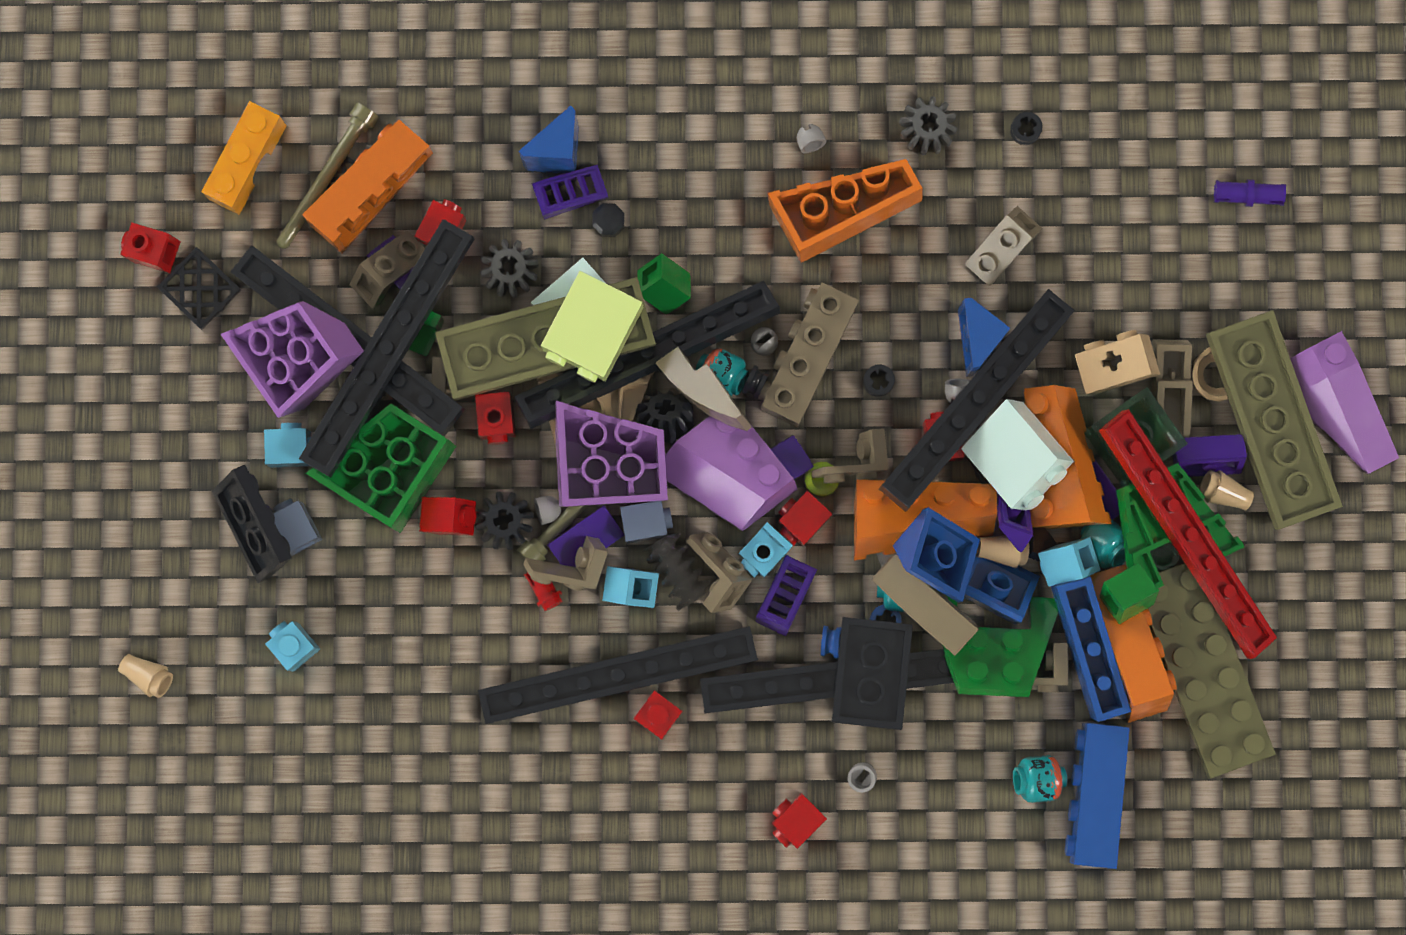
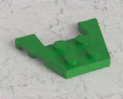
M1178 463L1168 466L1167 469L1223 555L1227 556L1244 548V544L1239 537H1233L1225 527L1226 521L1219 513L1214 514L1203 500L1205 498L1204 494ZM1131 483L1116 490L1126 566L1128 569L1135 564H1140L1157 588H1160L1164 584L1150 551L1171 541L1134 484Z
M948 597L949 601L957 607V602ZM1031 598L1029 603V629L978 627L979 630L956 655H953L943 646L944 657L958 694L1029 697L1058 616L1055 599Z

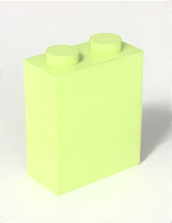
M579 271L541 344L543 351L547 352L545 358L561 367H564L567 362L579 368L577 374L593 383L596 382L597 378L606 382L644 308L643 302Z

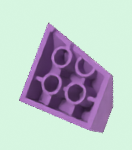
M304 301L221 334L278 418L305 409L364 352L344 322Z
M556 401L555 440L559 507L668 500L664 430Z
M709 416L677 440L665 455L667 481L741 531L747 529L798 490L794 478L753 427L748 431H744Z

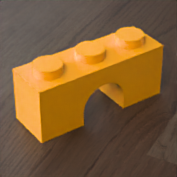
M249 101L201 191L210 201L240 215L255 187L253 177L259 162L266 153L269 155L273 153L287 126L282 118Z

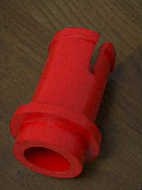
M528 572L524 575L539 600L537 603L538 607L542 606L544 611H548L563 602L560 597L563 593L561 590H556L552 581L551 584H541L532 580Z

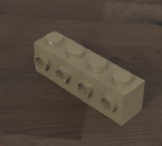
M821 283L818 291L811 288L803 305L804 308L808 309L804 320L796 319L788 336L793 342L788 352L781 350L773 366L774 369L778 370V373L773 383L768 380L765 382L758 397L759 400L763 401L762 411L797 428L799 427L859 302L858 299L825 283Z

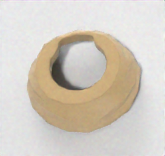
M1208 347L1193 362V384L1197 392L1207 400L1217 402L1228 400L1225 388H1212L1204 380L1203 373L1205 367L1215 362L1211 348Z

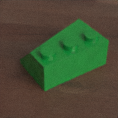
M390 403L362 426L332 478L315 468H311L306 474L385 525L401 533L422 501V497L426 495L455 450L456 445Z

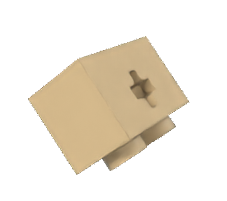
M1131 330L1116 335L1117 341L1106 345L1104 340L1084 345L1085 351L1075 354L1085 393L1096 395L1160 375L1149 335L1137 334L1136 330ZM1116 356H1121L1122 361L1117 363V367H1112L1111 361L1115 360Z

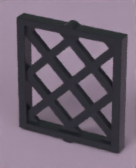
M197 247L180 264H177L174 270L157 286L201 330L219 312H222L224 307L241 291ZM192 258H197V269L185 270V265ZM202 258L213 269H202ZM185 274H197V286H185ZM202 274H214V286H202ZM218 274L230 285L219 286ZM175 275H180V286L168 287V282ZM219 290H231V294L223 302H219ZM169 291H180V303ZM185 291H197V303H185ZM202 291H214V302L202 303ZM202 307H214V311L206 319H202ZM185 308H197V319Z

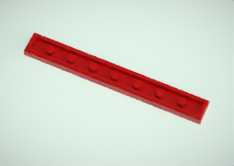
M1130 410L1121 411L1098 431L1247 659L1256 658L1277 636Z

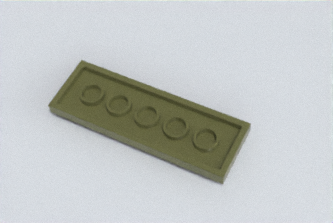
M635 277L609 284L643 302L644 307L620 355L656 346L638 278ZM566 297L435 332L453 400L456 401L576 368L567 362L564 367H561L545 358L547 352L543 351L541 347Z
M1272 310L1207 333L1206 337L1238 428L1244 437L1245 447L1274 529L1280 530L1343 507L1274 311Z
M1185 563L1159 572L1164 586L1158 588L1159 593L1153 606L1148 608L1152 618L1150 629L1153 637H1158L1162 643L1165 657L1162 658L1166 670H1171L1177 685V690L1174 691L1208 779L1276 755L1228 629Z

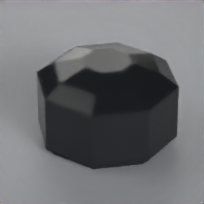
M602 203L593 211L592 226L601 237H616L624 229L625 214L615 203Z

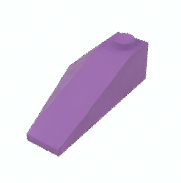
M1342 331L1290 358L1313 423L1319 429H1323L1337 443V446L1366 474L1399 458L1359 362Z

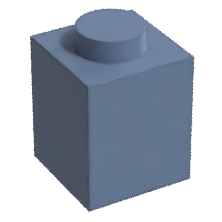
M289 499L273 508L275 512L274 523L280 535L287 539L290 545L291 556L323 540L304 503L299 500L293 502L292 499Z
M662 501L620 507L627 544L668 537L667 529L673 528L670 507L663 508Z

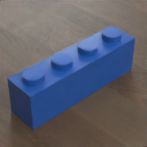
M1088 576L1083 579L1051 586L1090 718L1100 722L1131 712L1091 577Z
M1082 723V730L1077 729L1075 750L1080 751L1079 765H1073L1071 784L1077 786L1075 800H1070L1068 808V820L1073 821L1072 835H1067L1065 841V856H1070L1069 863L1117 869L1129 727Z

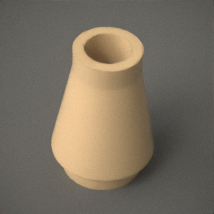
M1209 470L1203 477L1199 490L1205 496L1206 502L1240 508L1245 511L1250 507L1254 498L1253 491L1246 489L1221 470L1217 472Z
M1006 535L978 537L980 542L976 553L977 558H985L1013 568H1017L1018 565H1026L1029 556V543L1023 552H1019Z
M127 654L122 659L118 668L121 674L125 675L148 697H162L168 691L173 680V674L168 671L167 666L140 659L131 654Z

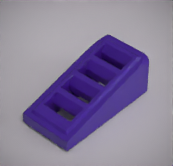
M598 165L532 183L544 220L609 198ZM591 176L596 193L593 194L589 193L584 179ZM577 180L583 194L582 197L578 198L572 186V182ZM560 186H566L570 200L563 201L559 190ZM552 189L557 204L550 205L546 191Z
M786 555L757 613L755 621L786 636L817 569ZM789 570L804 577V582H799L785 575L786 571ZM783 583L799 591L798 595L780 588V584ZM774 596L793 604L792 607L789 608L774 601ZM768 609H771L785 616L786 619H783L777 615L768 612Z

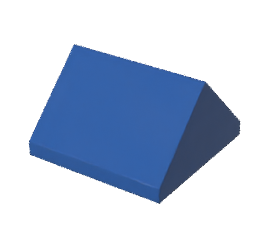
M569 106L519 150L523 166L527 171L554 173L576 171L579 125L576 111L572 106Z
M964 298L958 308L966 377L974 376L1010 330V327L973 298Z
M929 507L924 508L894 543L893 547L906 572L956 602H963L980 539Z
M975 556L964 599L1013 624H1018L1022 622L1040 576L1020 566L1013 568Z

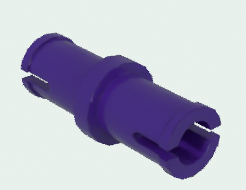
M1247 179L1246 183L1216 180L1214 185V203H1244L1245 207H1253V204L1284 206L1286 199V184L1255 183V180Z

